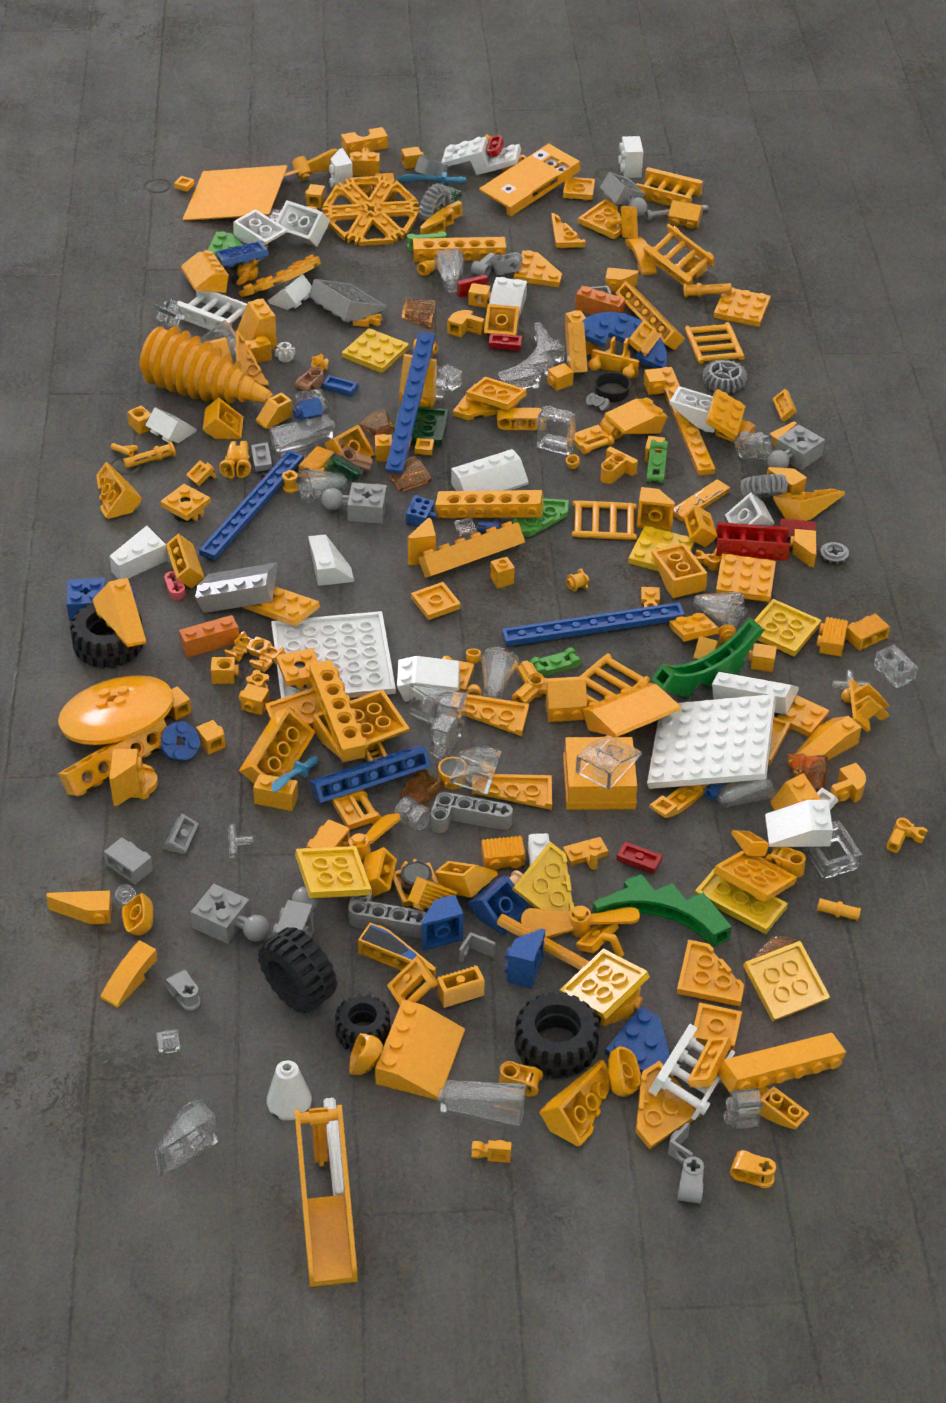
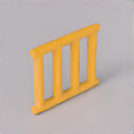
M729 322L722 325L686 326L684 328L700 365L704 362L721 361V359H739L741 361L745 359ZM727 331L728 333L698 337L693 335L695 333ZM731 340L732 342L706 346L697 345V343ZM735 349L736 353L702 356L701 352H712Z
M573 501L575 520L574 531L571 533L572 537L617 540L637 539L636 534H634V510H636L637 504ZM582 508H592V531H581ZM599 509H610L609 532H599ZM617 509L627 510V533L617 532Z
M608 653L579 676H585L586 686L603 696L614 693L589 679L593 674L598 675L621 690L631 687L602 670L601 668L605 664L638 683L641 681L650 682L648 676L643 677L612 659V656ZM587 694L588 704L593 701H598Z

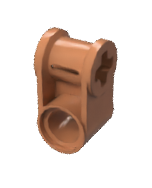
M320 367L311 368L296 380L295 389L305 392L307 396H312L322 388V383L324 382L323 369Z

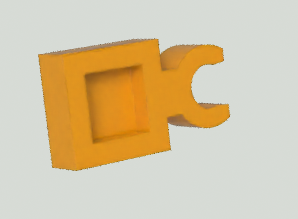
M382 314L369 315L364 319L353 321V326L366 327L370 324L379 326L381 325Z
M641 587V604H644V607L659 605L660 587Z
M489 1140L488 1144H484L481 1141H472L471 1157L476 1159L488 1157L487 1161L510 1163L512 1142Z

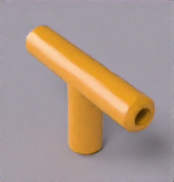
M112 443L110 446L112 450L128 456H133L134 452L138 451L137 445L121 446Z

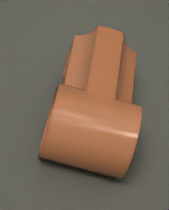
M344 447L336 456L335 462L341 468L349 466L368 472L372 465V458L356 453L351 447Z

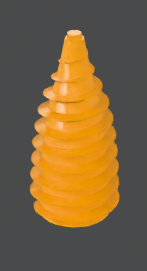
M162 326L155 328L143 345L139 359V368L144 380L150 385L156 384L157 387L167 388L170 392L178 391L182 396L189 394L192 399L201 397L205 402L212 399L215 401L219 397L230 404L234 403L237 399L240 402L266 403L269 398L274 396L270 390L257 383V380H253L249 376V371L243 372L241 370L240 361L232 364L231 354L227 353L222 357L220 347L212 350L210 341L202 343L200 336L191 338L189 331L181 333L178 326H173L169 330L164 329Z

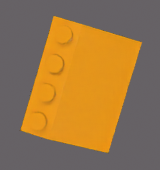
M641 681L634 688H624L617 695H607L605 700L593 701L588 704V707L582 709L589 731L618 737L682 710L681 706L657 684L649 683L648 681Z
M383 689L350 701V707L355 710L356 722L361 725V735L366 738L368 747L410 731V728ZM323 712L314 714L313 730L323 745L340 758Z
M402 1000L375 1068V1083L380 1086L440 1101L464 1036L465 1028L425 1005Z

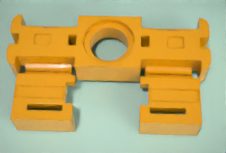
M245 631L241 632L234 640L235 646L231 650H224L227 657H235V661L240 662L244 653L247 654L249 652V654L258 657L259 660H250L249 662L252 668L265 672L272 665L273 661L277 664L276 655L286 654L283 646L277 649L272 646L270 641L258 636L255 639L249 638ZM259 646H264L262 649L256 650Z

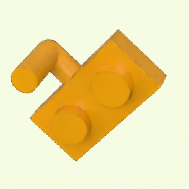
M622 206L621 218L606 221V226L622 225L623 238H637V207Z
M601 837L563 847V852L566 853L570 867L587 862L591 870H596L598 859L608 856V849Z
M595 924L576 943L578 950L595 953L605 942H610L615 955L619 957L624 956L619 940L613 934L619 928L618 924Z

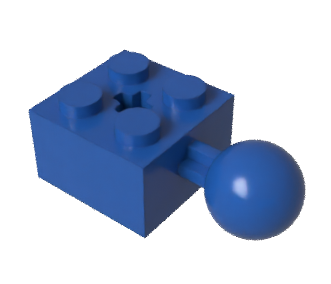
M105 578L71 579L67 581L69 621H72L75 614L81 608L84 609L86 605L93 604V598L106 586ZM131 587L132 592H133V596H134V599H135V598H136V594H135L134 589Z

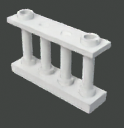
M196 291V298L189 304L181 301L175 304L177 318L227 337L232 335V323L240 316H243L247 306L244 302L220 293ZM200 302L206 303L201 309L195 307ZM213 307L219 308L214 314L208 312ZM226 312L233 313L228 319L221 317Z
M689 1024L648 1091L656 1096L660 1088L664 1091L667 1089L697 1108L691 1117L695 1121L699 1113L704 1115L710 1106L707 1100L720 1078L716 1075L711 1087H694L705 1094L702 1100L671 1082V1078L668 1077V1075H675L688 1083L687 1080L690 1074L681 1069L680 1065L676 1062L682 1063L683 1061L694 1068L698 1060L687 1054L688 1051L685 1048L689 1050L692 1048L701 1054L705 1047L696 1041V1038L693 1036L697 1028ZM731 1050L726 1059L732 1058L735 1051Z

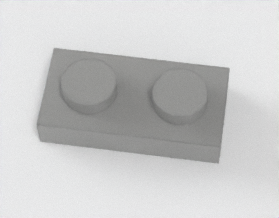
M268 442L251 445L255 471L272 469Z

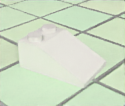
M286 200L276 222L288 229V232L285 234L306 244L318 247L330 219L321 211Z
M256 209L233 222L234 236L244 244L261 241L263 245H266L288 232V229Z
M496 277L489 304L519 306L520 318L526 300L527 281Z
M678 386L669 404L697 428L705 432H715L716 429L705 423L713 396Z
M422 656L400 659L398 663L397 687L404 702L458 691L460 663L454 660Z
M806 800L765 814L769 847H817L831 845L833 828L828 800Z

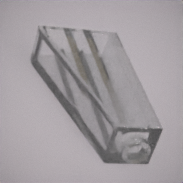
M325 414L270 427V442L281 459L288 450L301 453L333 438L335 425L333 420H330L328 415Z
M447 1080L444 1089L440 1088L438 1102H441V1112L520 1129L525 1112L526 1085Z

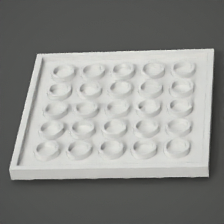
M382 611L306 618L296 627L281 621H271L275 648L280 649L283 646L286 653L313 648L319 662L332 660L334 667H338L339 680L344 682L345 695L348 694L350 698L362 697L381 689L384 690L386 695L396 694ZM277 664L281 698L302 692L291 686L286 687Z
M775 695L744 696L678 703L682 710L658 719L647 781L648 788L766 779L776 702Z

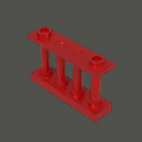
M717 522L716 556L732 554L758 559L788 561L790 543H787L788 527Z

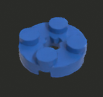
M184 721L170 724L161 734L160 748L163 754L171 760H189L197 753L201 744L197 731ZM176 737L183 738L184 746L176 745Z

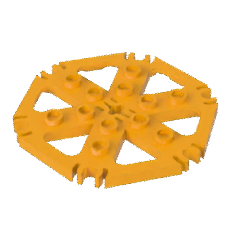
M369 176L345 179V184L339 182L338 185H335L322 206V212L330 219L329 227L344 242L346 239L347 243L354 240L355 246L358 243L359 246L394 244V242H398L397 237L403 240L404 236L407 237L417 220L420 211L418 200L397 180L395 183L394 179L388 182L386 176L384 178L383 176ZM375 185L376 187L371 196L368 197L358 186ZM392 192L399 193L406 200L386 202ZM338 196H345L352 203L348 205H333ZM408 216L410 219L405 227L401 228L390 217ZM356 219L347 232L342 231L335 224L338 220ZM374 224L385 235V238L368 240L365 238V235L371 225Z

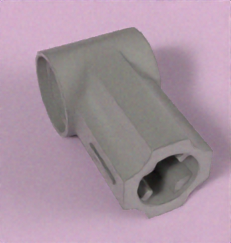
M490 252L481 261H474L470 270L471 274L476 276L486 274L488 277L493 268L491 259L496 255Z

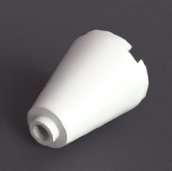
M287 1060L280 1062L276 1067L267 1095V1106L269 1111L277 1115L279 1119L295 1120L294 1109H299V1112L309 1110L312 1096L297 1064Z

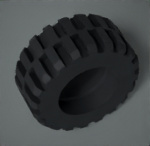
M88 604L84 609L81 608L75 614L70 624L73 650L76 656L84 663L88 662V665L93 667L96 665L99 668H115L117 665H125L127 661H132L135 658L134 656L137 657L144 644L127 647L116 633L107 636L99 635L115 631L112 627L106 625V621L102 617L100 618L97 615L94 604Z
M286 927L261 945L258 952L260 969L264 973L266 981L271 985V989L278 994L282 1001L286 1002L287 1006L293 1007L297 1012L308 1013L334 995L337 988L336 972L333 971L334 967L329 962L326 953L321 950L320 945L315 943L310 935H306L303 930H298L295 927Z
M549 992L545 996L544 994L536 996L535 1000L533 998L526 1002V1006L520 1009L519 1015L516 1018L515 1045L516 1052L521 1057V1061L525 1065L529 1064V1067L540 1069L543 1072V1076L546 1077L547 1074L553 1075V1078H560V1075L569 1077L572 1076L573 1072L577 1074L583 1071L584 1067H588L592 1063V1059L596 1057L599 1043L600 1024L594 1009H589L590 1005L584 1000L581 1002L579 997L575 995L572 997L568 996V993L561 992V994ZM559 1027L569 1030L575 1037L564 1042H553L543 1038L539 1033L547 1028Z

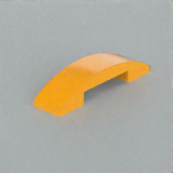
M642 237L625 239L628 249L633 251L638 261V269L641 275L657 274L656 265L644 256L643 247L647 242Z
M709 784L681 786L669 796L664 797L662 795L650 804L649 808L664 818L673 817L696 802L704 794V790Z

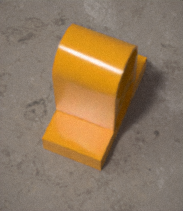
M610 446L606 449V459L601 464V482L612 484L625 473L633 477L637 474L638 460Z

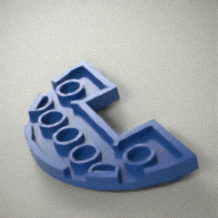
M602 312L591 315L582 321L585 328V340L604 347L607 337H616L617 341L624 343L626 338H630L642 323V320L618 312ZM661 338L657 340L646 356H643L644 353L641 351L636 352L634 359L639 360L640 363L655 369L666 367L667 352Z

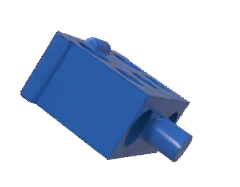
M414 495L406 512L405 523L420 526L428 518L436 519L437 513L433 512L434 501Z

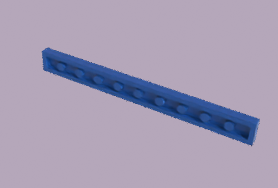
M418 332L385 468L386 473L403 475L435 342V334Z
M288 450L199 549V555L215 561L284 484L282 479L283 472L288 470L295 471L304 460V455Z
M680 602L503 628L502 637L506 646L666 623L675 620L677 617H685V613Z

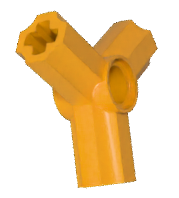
M528 660L521 662L517 666V672L524 685L512 695V700L529 704L534 698H539L546 694L548 678H544L542 674L538 673L532 662H528Z

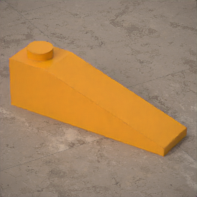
M604 1060L598 1061L552 1098L539 1112L550 1132L577 1147L581 1146L592 1134L595 1117H599L601 1112L599 1109L603 1099H606L611 1087L608 1067Z

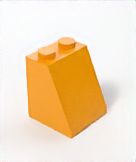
M263 298L248 302L237 331L248 341L259 336H266L271 343V349L277 348L275 314Z

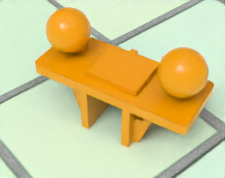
M616 337L611 339L610 348L605 352L596 349L592 350L591 359L588 362L590 370L597 371L603 369L626 375L629 379L638 376L639 360L630 358V351L628 350L629 338H626L624 341L622 356L615 354Z
M849 680L850 688L843 690L841 698L845 703L852 704V719L868 732L870 731L869 719L872 716H876L881 721L889 717L885 710L889 707V704L870 684L860 686L855 680Z

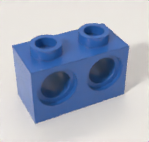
M320 397L302 400L295 406L293 414L298 423L316 420L323 415Z

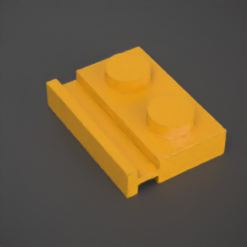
M643 320L629 338V344L638 352L644 353L643 356H646L662 334L657 333L653 326Z

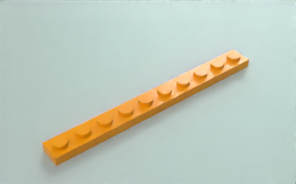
M663 367L661 370L666 380L664 395L698 476L715 474L714 464L699 429L669 404L680 385L673 368Z

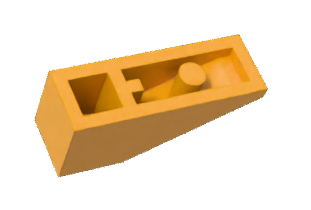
M110 891L47 893L46 895L48 908L51 911L88 924L111 923L112 900Z

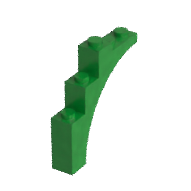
M748 618L742 627L718 649L686 664H662L652 677V680L663 691L689 698L699 683L712 687L718 672L737 675L747 662L744 657L759 639L764 629L754 619Z
M642 874L624 881L623 890H618L609 896L599 898L593 902L592 914L633 907L638 909L639 914L660 916L673 920L701 936L712 948L730 940L732 926L704 892L686 900L673 883L662 886L655 891Z

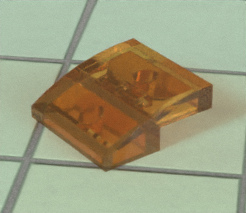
M416 456L407 458L403 475L387 473L391 481H395L400 492L429 483L432 480L429 472Z

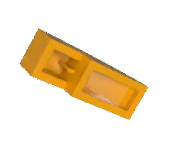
M139 940L114 971L100 996L101 999L118 1008L145 980L144 974L158 960L156 949Z

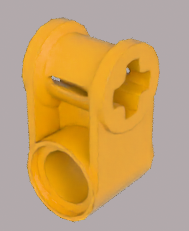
M773 847L771 854L765 857L766 860L797 878L804 874L806 856L800 851L790 847Z
M512 1061L504 1062L500 1067L499 1086L507 1091L534 1097L538 1094V1083L543 1078V1072L536 1067H529Z
M741 1150L736 1153L729 1173L737 1181L753 1184L760 1188H770L774 1184L776 1164L769 1158Z

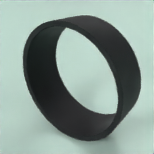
M605 372L596 377L595 390L599 397L607 398L610 402H619L627 398L631 381L626 375L618 372ZM607 383H616L622 385L626 390L610 393L601 390L599 387Z

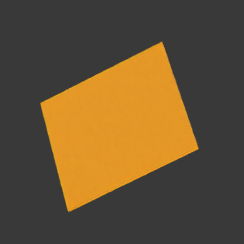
M288 166L203 171L182 220L242 217L255 209L264 215H270Z

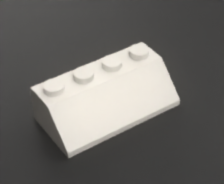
M513 449L454 467L451 471V485L456 491H510L528 485V479L521 458Z
M718 672L712 683L714 700L774 694L776 699L774 712L786 715L799 690V687L723 672Z

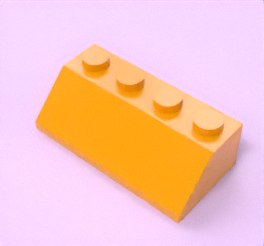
M208 250L198 252L181 266V270L195 291L226 293L228 273L213 252Z
M289 707L276 711L239 769V772L254 784L259 773L281 777L293 770L294 762L300 759L315 731Z

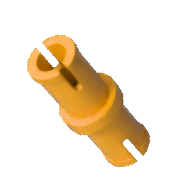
M820 898L817 911L833 914L837 918L842 916L858 921L861 908L844 905L841 901L836 903Z

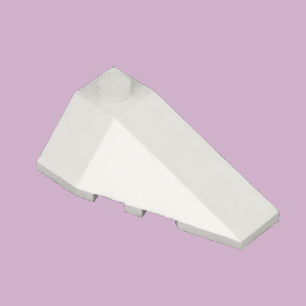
M327 535L308 536L318 586L354 582L350 565Z

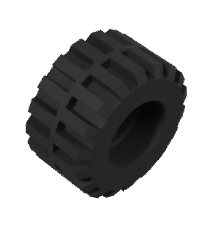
M357 994V997H348V1001L343 1000L341 1006H338L336 1009L337 1013H335L336 1037H338L339 1044H343L344 1049H350V1052H352L358 1035L363 1033L377 1037L382 1042V1045H385L390 1032V1011L386 1007V1003L384 1001L380 1002L376 996L372 998L369 994H366V996ZM358 1022H368V1023H371L370 1025H367V1026H358V1025H355V1024L358 1023Z

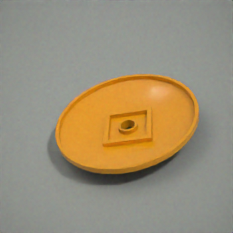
M132 675L109 679L88 687L69 700L60 712L58 719L59 727L66 738L81 744L101 745L130 739L151 729L166 717L173 705V693L166 682L151 676Z

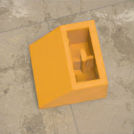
M447 861L435 871L440 885L456 891L459 896L469 898L476 896L478 891L488 885L498 875L497 871L482 866Z

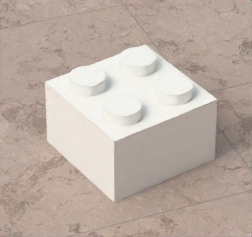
M640 136L622 137V143H619L621 155L618 157L620 172H623L626 178H642L643 148Z

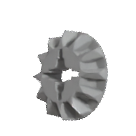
M837 542L826 543L820 550V556L825 561L829 560L830 563L835 562L838 564L839 562H845L849 556L848 548Z

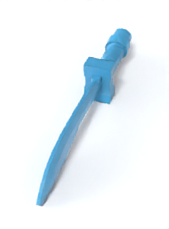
M442 172V176L407 174L396 179L398 182L439 181L442 185L445 182L466 183V177H446L447 172Z
M312 756L305 763H301L298 760L295 761L292 771L282 775L272 783L273 792H278L297 774L304 778L308 777L309 769L318 764L319 758Z

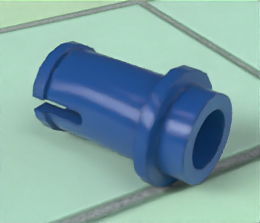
M479 521L478 523L479 526H484L478 527V532H486V529L495 526L496 529H500V523L497 521Z
M725 783L709 784L706 786L704 793L708 799H716L718 795L730 789V784L724 787L722 785Z

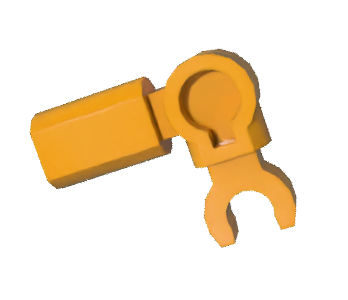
M717 547L712 554H704L703 551L696 550L695 557L700 564H703L711 571L720 569L722 556H716Z
M899 818L895 823L886 848L894 853L899 852L905 837H911L915 842L922 844L928 830L924 827H915L906 818Z

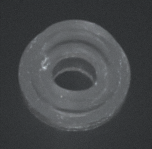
M127 884L119 886L115 892V899L121 904H127L136 896V891Z

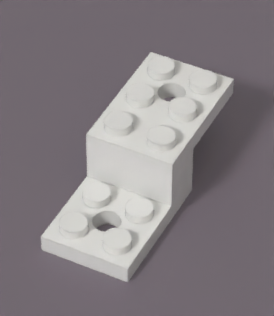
M477 137L471 141H463L460 144H452L446 147L442 163L452 166L471 161L476 175L516 165L521 147L520 144L509 145L506 148H502L498 156L492 157L488 155L486 150L487 138Z

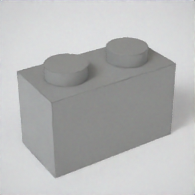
M122 837L104 851L106 865L134 885L153 871L151 856L147 852L138 849L134 843L128 842Z

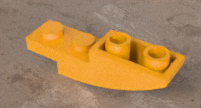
M774 1086L771 1089L768 1087L755 1088L745 1093H736L739 1095L738 1101L767 1120L796 1130L810 1114Z

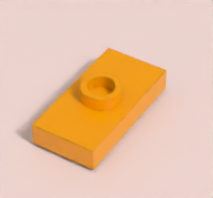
M786 389L773 398L779 416L784 422L797 412L789 391Z

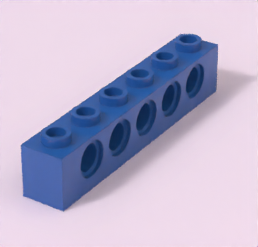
M418 745L309 782L314 800L322 803L431 767L427 748Z

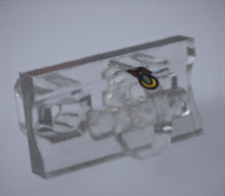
M173 298L169 301L166 300L161 307L154 305L153 308L157 311L155 319L166 322L167 316H169L167 325L171 327L178 326L179 321L185 320L186 315L177 312L179 306H177V300Z

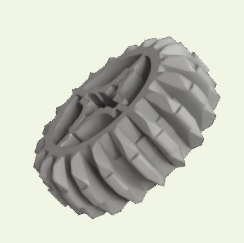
M436 183L429 187L428 191H425L419 206L420 218L426 221L436 212L452 203L451 191L447 186Z
M721 359V361L715 360V362H710L703 371V383L705 387L709 388V391L714 390L715 392L719 389L727 394H734L735 392H740L747 381V373L744 367L740 366V363L729 361V359L727 361Z
M765 474L744 478L741 480L740 487L744 497L750 492L757 497H769L787 492L788 482L785 475Z

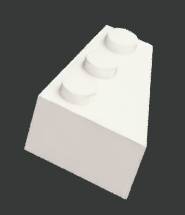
M148 526L144 527L110 555L111 571L118 579H129L167 561L166 544Z

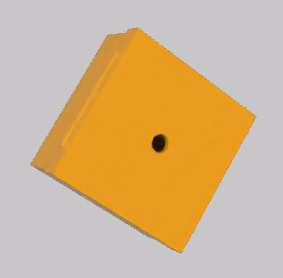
M565 737L563 767L566 810L636 809L637 779L633 738Z

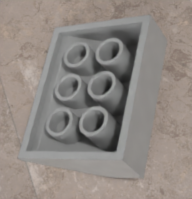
M314 279L309 294L314 303L323 305L324 309L332 311L333 315L340 316L341 320L345 322L358 321L387 308L383 303L349 283Z
M277 562L208 574L198 584L195 596L202 613L272 602L278 568Z

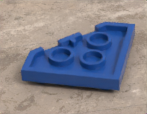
M642 1006L605 1049V1055L607 1056L619 1046L630 1049L637 1059L641 1074L659 1060L664 1065L670 1056L660 1017Z

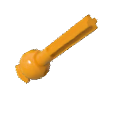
M252 259L249 263H240L238 265L237 275L239 279L236 282L237 285L252 282L257 278V264L260 260Z

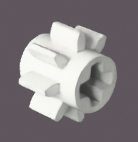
M281 342L277 345L275 357H278L281 362H289L291 359H294L295 348L292 347V344Z

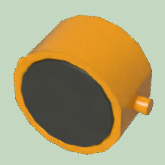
M447 757L439 763L438 782L442 787L453 790L459 789L466 784L468 767L463 759Z

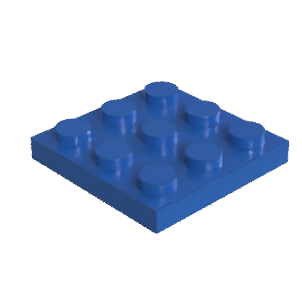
M261 241L215 251L217 259L226 267H233L235 263L239 262L246 264L252 259L262 260L265 259V256H269L268 249Z

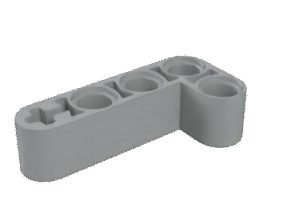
M443 792L437 795L431 810V829L435 833H445L449 829L451 821L498 830H507L512 826L513 809L506 803Z
M372 889L370 895L351 896L348 905L349 923L353 927L366 929L371 922L383 926L396 935L421 938L422 919L426 915V912L422 910L372 902Z

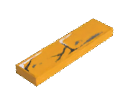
M718 479L675 506L673 516L681 522H685L684 515L694 505L704 509L729 493L730 487Z

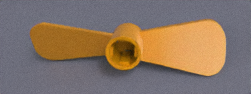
M331 149L308 161L305 156L297 157L292 161L295 170L286 172L284 176L296 173L298 179L307 180L312 173L329 171L331 158L338 149Z
M399 813L388 814L379 818L366 835L358 833L350 837L349 846H356L362 864L364 863L365 855L371 853L370 845L400 821Z
M576 906L570 912L529 908L523 912L521 917V923L534 931L541 928L545 929V937L548 939L571 932L575 937L582 938L591 929V925L633 924L640 920L638 909L633 907L591 914L590 910L585 906Z

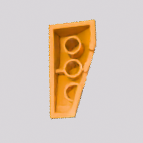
M105 462L96 475L98 489L101 490L99 500L102 501L100 506L102 513L108 519L132 513L140 505L142 497L108 462Z
M822 489L814 490V493L802 491L799 492V495L783 493L774 495L773 500L785 519L807 521L843 497L845 491Z
M128 578L108 582L93 598L97 615L106 621L108 627H112L116 635L127 647L145 644L146 638Z
M849 716L828 720L816 728L788 761V765L799 775L809 772L858 744L862 727Z

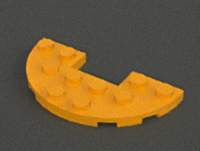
M313 254L309 255L302 261L299 260L292 263L293 265L289 266L288 269L276 272L274 277L272 275L257 279L254 285L249 283L243 286L244 289L239 291L241 297H245L271 288L274 284L293 279L320 265L319 256L314 257Z

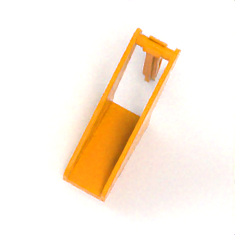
M342 1104L337 1105V1109L321 1107L309 1109L308 1112H299V1109H294L310 1287L358 1282ZM338 1120L344 1195L307 1199L301 1124L310 1123V1126H312L314 1163H319L320 1167L324 1166V1162H328L326 1124H329V1121Z

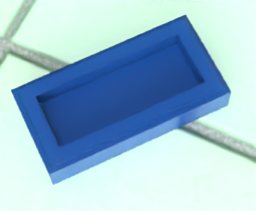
M330 375L322 383V389L352 397L359 388V383Z

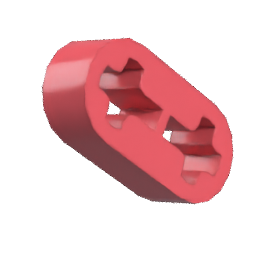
M174 571L167 572L164 578L170 598L173 600L183 599L186 596L184 583L176 578Z

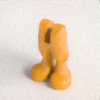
M236 441L230 442L225 460L219 464V471L223 476L229 479L234 478L236 463L238 478H244L249 475L251 464L249 462L250 456L247 441H241L239 446H237Z

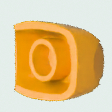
M141 893L130 900L125 906H122L125 930L135 936L146 934L153 926V904L147 895Z
M363 1033L358 1035L350 1055V1075L361 1076L369 1072L376 1065L383 1049L382 1042L377 1037Z
M619 1046L612 1050L608 1058V1075L611 1081V1090L619 1097H628L640 1088L641 1073L634 1053L625 1047Z

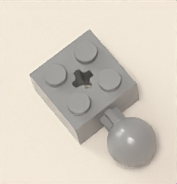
M608 172L600 186L604 191V195L611 198L612 202L618 206L620 204L623 206H636L637 217L643 216L647 211V203L642 199L645 193L629 178Z
M798 424L777 439L775 451L771 452L768 456V466L787 468L791 464L799 470H803L823 455L825 439Z
M352 483L350 495H343L340 490L329 488L323 492L321 501L328 510H337L342 505H347L348 521L383 524L387 504V485Z
M216 884L210 887L191 911L193 929L227 944L240 928L243 929L245 937L253 942L264 940L270 932V925L265 917L250 915L248 898Z
M305 886L298 888L293 893L292 900H288L285 908H281L279 923L274 925L273 936L286 927H295L312 937L314 933L313 910L317 907L319 898H309Z

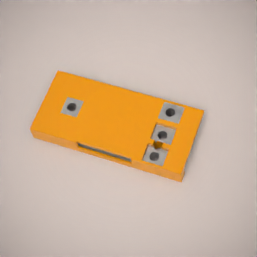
M547 144L479 188V191L504 205L507 215L511 217L580 171V161L551 144ZM557 179V182L533 197L534 192L552 180Z

